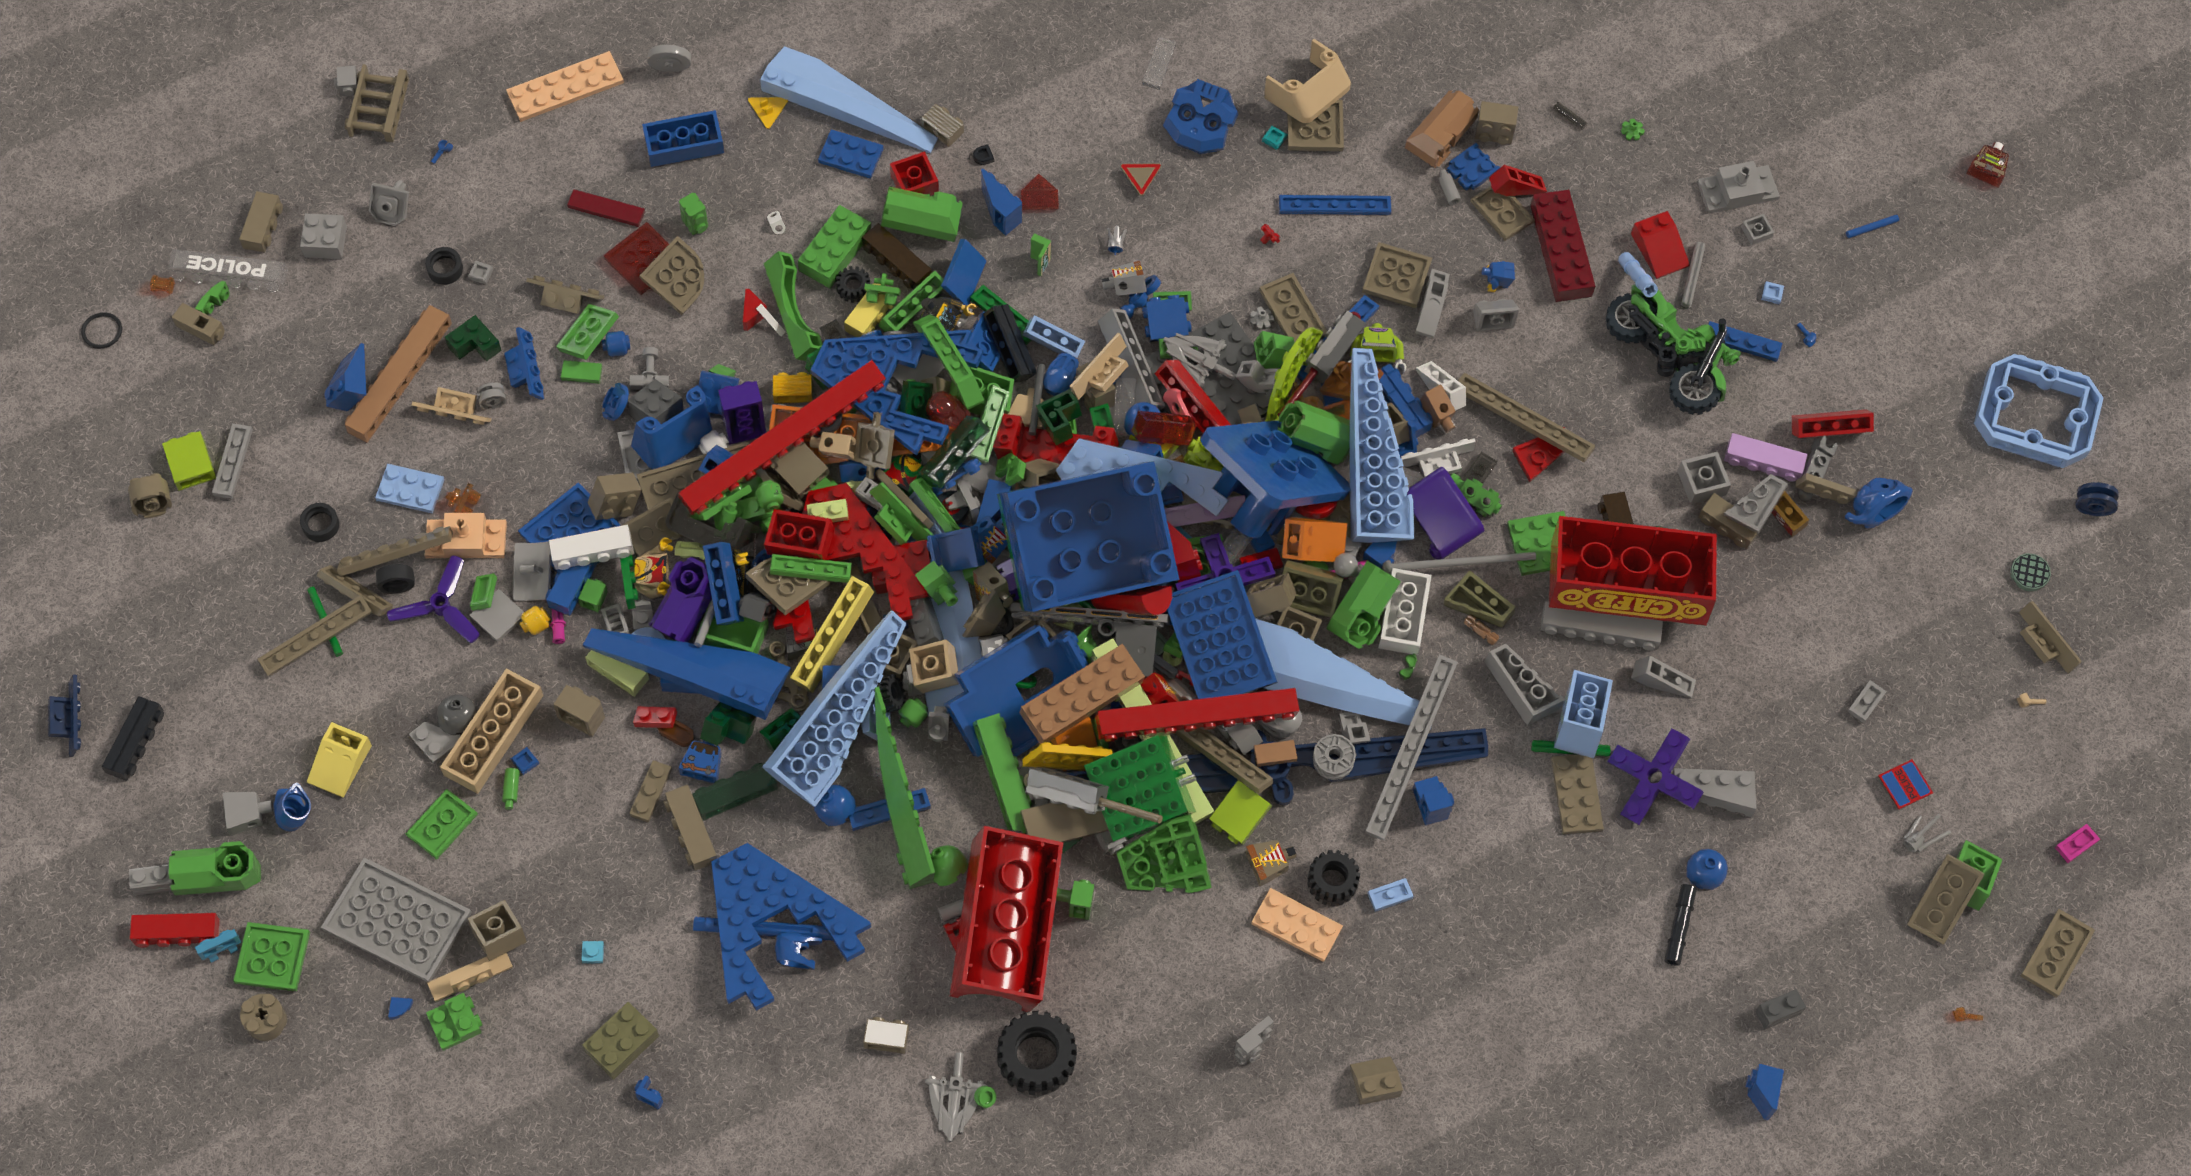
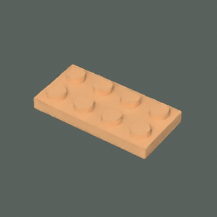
M1272 888L1269 889L1251 922L1252 925L1322 962L1325 961L1343 928V925Z

